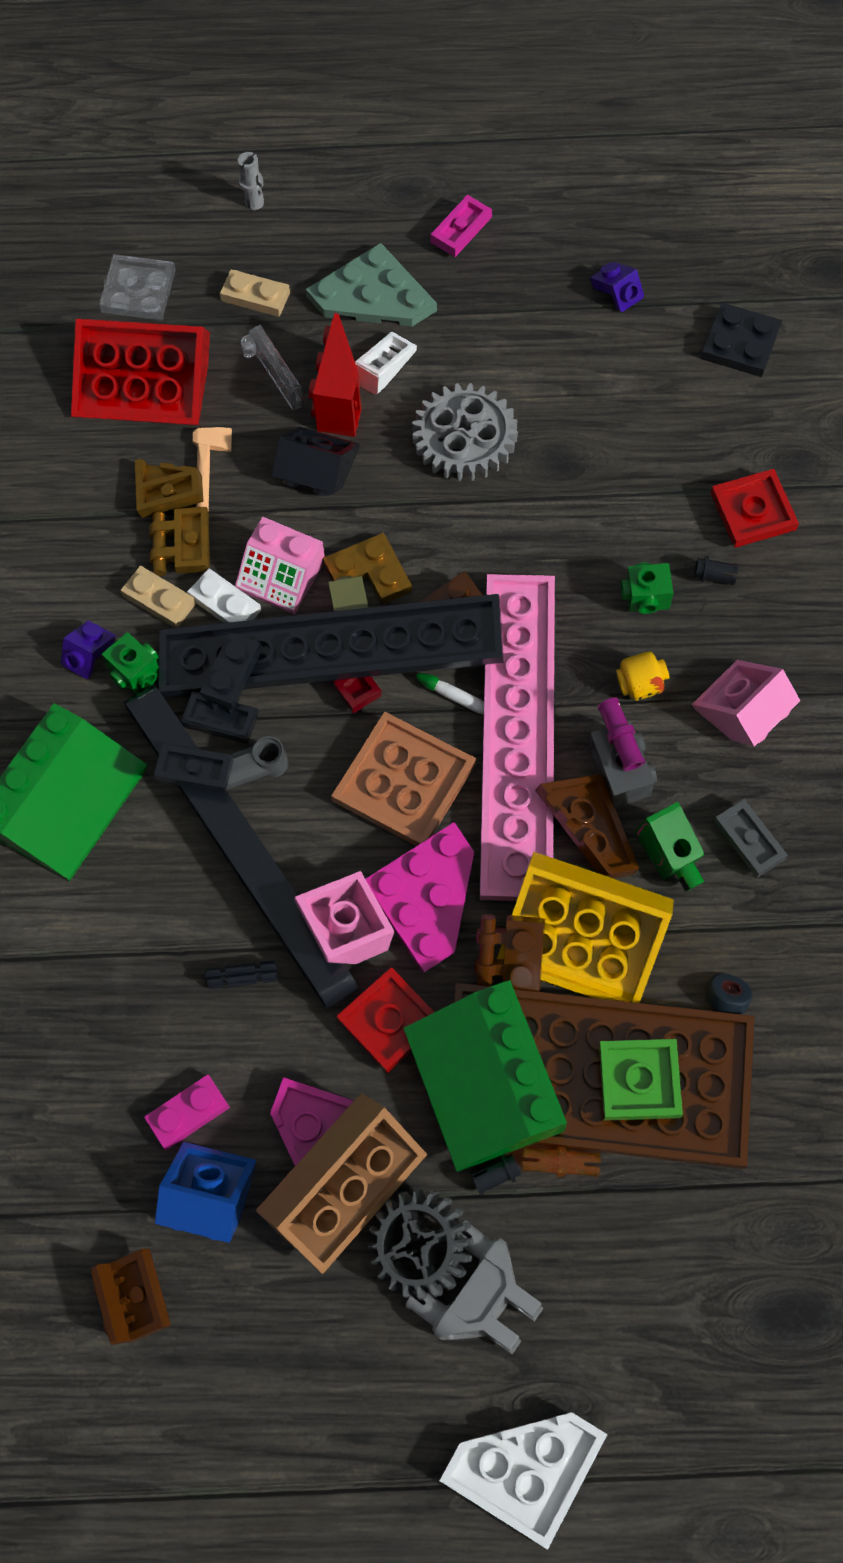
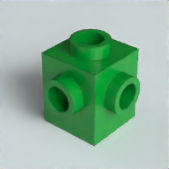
M642 562L634 566H628L626 580H621L620 591L622 600L628 601L629 613L651 614L658 610L670 609L673 598V586L669 563L651 564Z
M128 632L102 653L106 666L110 671L109 676L113 682L121 689L127 687L135 695L140 690L151 686L159 675V667L156 661L159 657L155 650L146 642L141 645Z

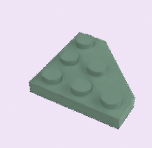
M382 243L306 289L307 298L325 318H333L334 313H338L342 316L356 317V321L381 323V320L399 321L400 326L413 327L437 311L436 301Z

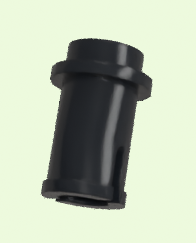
M705 555L704 559L697 558L694 578H699L702 583L705 580L735 585L737 577L723 574V572L738 574L739 565L709 560V556Z
M512 1153L507 1156L501 1155V1159L475 1171H470L480 1195L509 1180L514 1183L516 1182L515 1178L522 1175Z

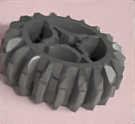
M414 1189L412 1197L408 1192H401L398 1196V1202L393 1199L388 1200L385 1203L388 1213L378 1211L375 1215L382 1225L371 1226L369 1229L370 1233L378 1236L377 1241L369 1242L367 1245L368 1249H377L378 1256L373 1257L370 1261L372 1265L382 1264L383 1269L379 1271L378 1278L383 1280L391 1276L389 1289L396 1291L402 1286V1295L405 1298L412 1296L414 1290L418 1299L423 1300L426 1299L429 1291L434 1297H438L443 1294V1286L447 1289H453L456 1286L453 1275L460 1278L466 1274L465 1269L459 1262H471L472 1256L469 1253L463 1252V1247L473 1245L474 1241L472 1238L463 1239L462 1234L463 1231L469 1230L471 1225L469 1222L460 1224L457 1222L462 1216L463 1210L456 1208L449 1212L452 1199L444 1197L439 1201L437 1191H429L425 1197L422 1189ZM417 1210L431 1214L440 1222L443 1229L430 1230L425 1224L424 1219L419 1218ZM404 1219L405 1223L402 1224L403 1239L395 1246V1234L399 1224ZM434 1237L433 1240L426 1242V1245L422 1246L421 1250H407V1248L414 1246L420 1238ZM447 1241L445 1260L437 1270L436 1265L439 1263L437 1258L438 1248ZM408 1257L413 1260L416 1268L422 1270L424 1277L416 1276L407 1271L399 1259Z

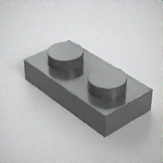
M745 799L715 817V825L756 878L786 860L788 854Z

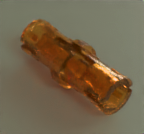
M527 1146L522 1148L521 1157L538 1159L536 1162L521 1161L522 1172L555 1173L556 1177L564 1178L565 1174L594 1176L597 1178L600 1175L601 1167L584 1165L585 1162L601 1163L600 1152L566 1151V1147L557 1146V1150L527 1148Z

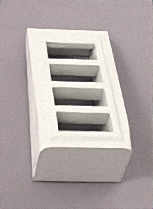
M390 332L355 361L359 373L360 387L377 395L416 352L417 345L394 332ZM392 347L395 350L399 351V353H396L389 348Z

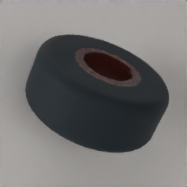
M719 974L711 979L706 990V998L709 1004L719 1012L743 1014L748 1009L752 1000V991L749 985L739 977L730 974Z

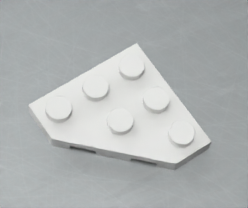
M571 1412L461 1442L440 1481L548 1550L607 1434Z

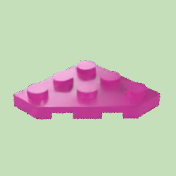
M455 822L366 878L389 923L422 973H425L452 955L456 948L474 851Z
M283 1077L270 1114L296 1166L353 1103V1100Z

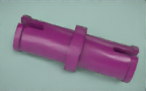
M614 697L601 702L597 708L609 732L607 739L610 744H614L624 771H632L645 764V759L642 757L633 736L636 731L633 725L628 724L618 698Z

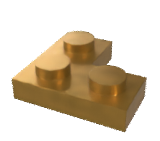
M384 533L323 558L324 566L332 581H336L343 576H362L363 580L368 578L382 605L412 592V584Z

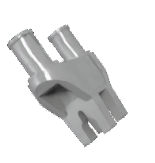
M471 1225L469 1230L462 1233L472 1238L474 1242L473 1245L463 1247V1249L479 1259V1266L454 1302L446 1306L429 1293L426 1299L421 1300L425 1305H422L410 1296L406 1303V1308L411 1309L431 1324L434 1336L440 1340H459L487 1336L507 1352L513 1354L521 1340L517 1334L497 1319L505 1307L510 1304L535 1322L543 1307L541 1302L516 1285L506 1241L501 1238L492 1240Z

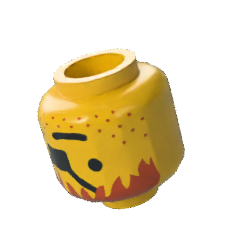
M650 651L623 659L620 663V669L616 670L623 696L629 695L634 701L661 694L664 691V680L670 678L664 659L657 660Z

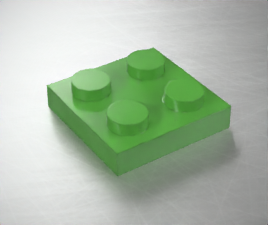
M677 1039L600 1041L599 1053L604 1120L670 1119L683 1116Z

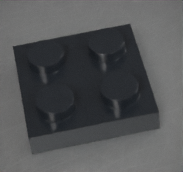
M721 302L701 359L762 377L782 320Z

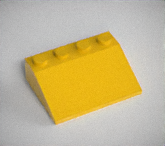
M533 852L512 915L545 919L541 980L591 998L640 1003L673 914L674 899ZM502 944L497 959L504 960L505 944Z

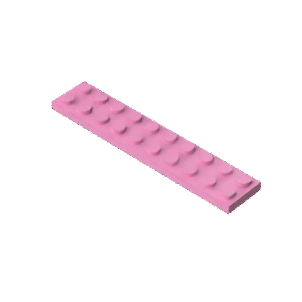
M487 574V595L499 594L504 663L485 665L480 900L517 901L533 852L553 858V814L535 790L542 783L554 782L555 576Z

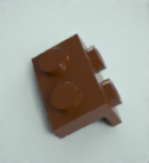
M140 1249L111 1263L97 1264L90 1268L93 1278V1290L98 1297L103 1316V1328L108 1335L111 1345L132 1343L171 1326L150 1249Z

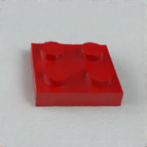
M775 469L712 486L710 494L734 548L797 530L799 522Z
M391 967L336 1017L365 1051L388 1073L411 1052L404 1027L434 1013V1011Z

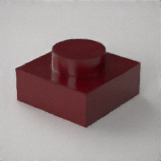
M371 676L334 681L335 690L353 714L382 696L381 689Z

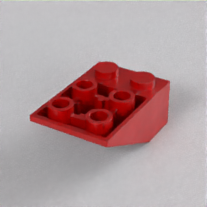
M334 313L331 326L326 325L324 329V352H319L317 356V379H311L309 386V399H313L311 417L316 418L317 431L355 437L362 411L359 373L338 313Z

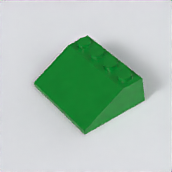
M53 703L0 777V842L70 882L146 772L148 765L81 717Z
M510 980L472 993L404 1027L405 1035L456 1172L565 1131L567 1121Z

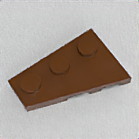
M601 774L542 783L536 788V793L598 874L614 879L634 875L640 869Z

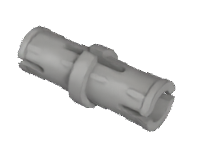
M244 152L238 157L241 173L239 176V186L244 192L245 206L249 207L250 210H258L264 205L262 193L263 176L259 172L257 155L253 156L252 152Z

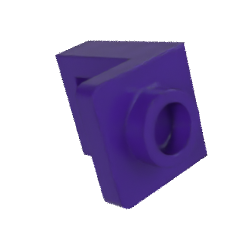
M611 262L604 265L601 271L590 277L594 289L613 296L618 311H625L644 297L637 269L617 262Z
M86 621L64 637L60 664L81 677L88 679L92 676L94 661L115 643L116 635L97 624Z

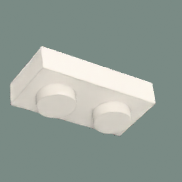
M210 568L187 591L189 595L195 598L199 606L223 623L254 620L262 611L259 603Z

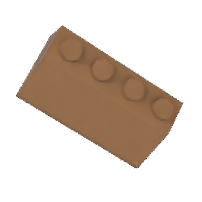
M361 1093L256 1209V1212L323 1274L426 1157L427 1153L385 1107Z

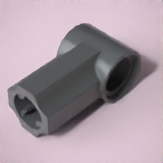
M271 736L262 737L257 740L253 747L231 754L234 761L226 790L262 777L276 778L283 775L289 763L280 740ZM269 753L278 754V757L271 762L263 761V758Z

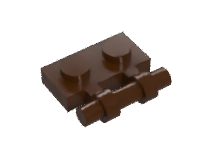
M491 914L482 915L481 926L476 932V942L479 943V958L475 960L474 973L478 975L477 985L491 987L492 976L502 975L503 982L510 980L513 988L516 990L540 992L545 919L508 915L505 929L495 928L496 916ZM495 944H505L504 960L493 959Z

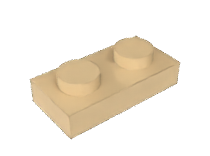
M231 269L220 292L222 302L280 317L289 297L290 288L288 284Z
M141 565L120 590L124 598L174 628H178L196 605L193 596Z

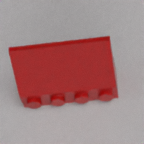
M76 319L71 417L199 426L209 362L210 332L200 326Z

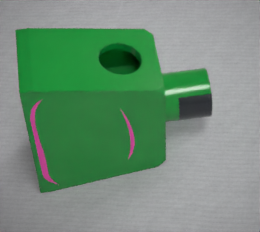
M679 802L646 818L635 830V836L664 880L676 875L685 892L705 882L695 865L704 856V851Z

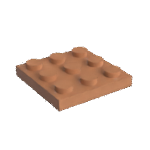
M384 712L332 794V802L418 846L434 835L476 765V758Z

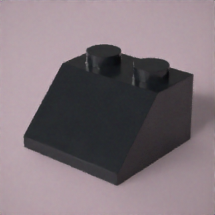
M299 426L279 437L272 476L282 479L281 482L285 485L293 487L304 485L311 487L312 492L316 494L330 496L343 488L360 444Z

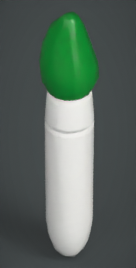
M418 673L416 675L418 681L426 689L436 691L442 696L484 715L483 700L447 682L440 681L435 675Z

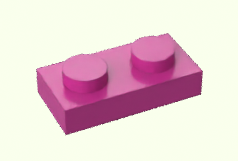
M467 195L430 234L431 243L456 257L492 218V209Z
M207 1074L144 1116L163 1148L167 1151L230 1107L209 1074Z

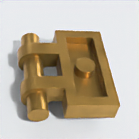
M208 508L174 509V520L166 521V515L163 512L152 514L149 536L153 539V549L150 550L149 558L150 563L153 565V573L157 576L166 575V565L169 562H175L177 574L206 572L210 568ZM169 536H174V547H166V539Z

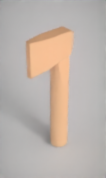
M197 428L193 432L192 443L197 447V468L202 475L204 502L197 503L196 507H207L208 512L210 450L231 452L232 428Z

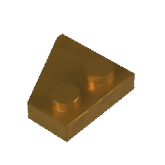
M143 459L135 460L137 512L142 518L151 516L155 512H167L204 502L202 475L198 468L189 466L176 467L173 464L161 462L160 466L148 465Z

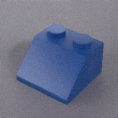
M183 1142L159 1186L155 1224L177 1231L204 1236L212 1240L230 1243L242 1217L257 1160Z

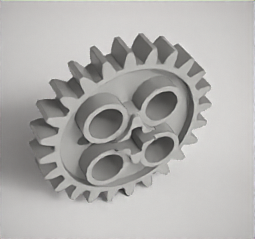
M456 383L454 392H450L444 386L441 397L432 392L431 402L423 400L422 410H416L415 412L416 421L412 422L413 444H416V454L423 455L424 465L432 463V471L434 473L443 468L444 478H448L452 472L457 474L458 481H461L463 474H468L471 481H474L476 472H480L486 478L489 467L498 472L499 461L508 463L509 453H514L518 431H516L517 419H513L514 410L513 408L506 409V399L497 401L496 391L486 395L485 386H482L478 392L473 391L472 383H469L466 390H462L459 383Z

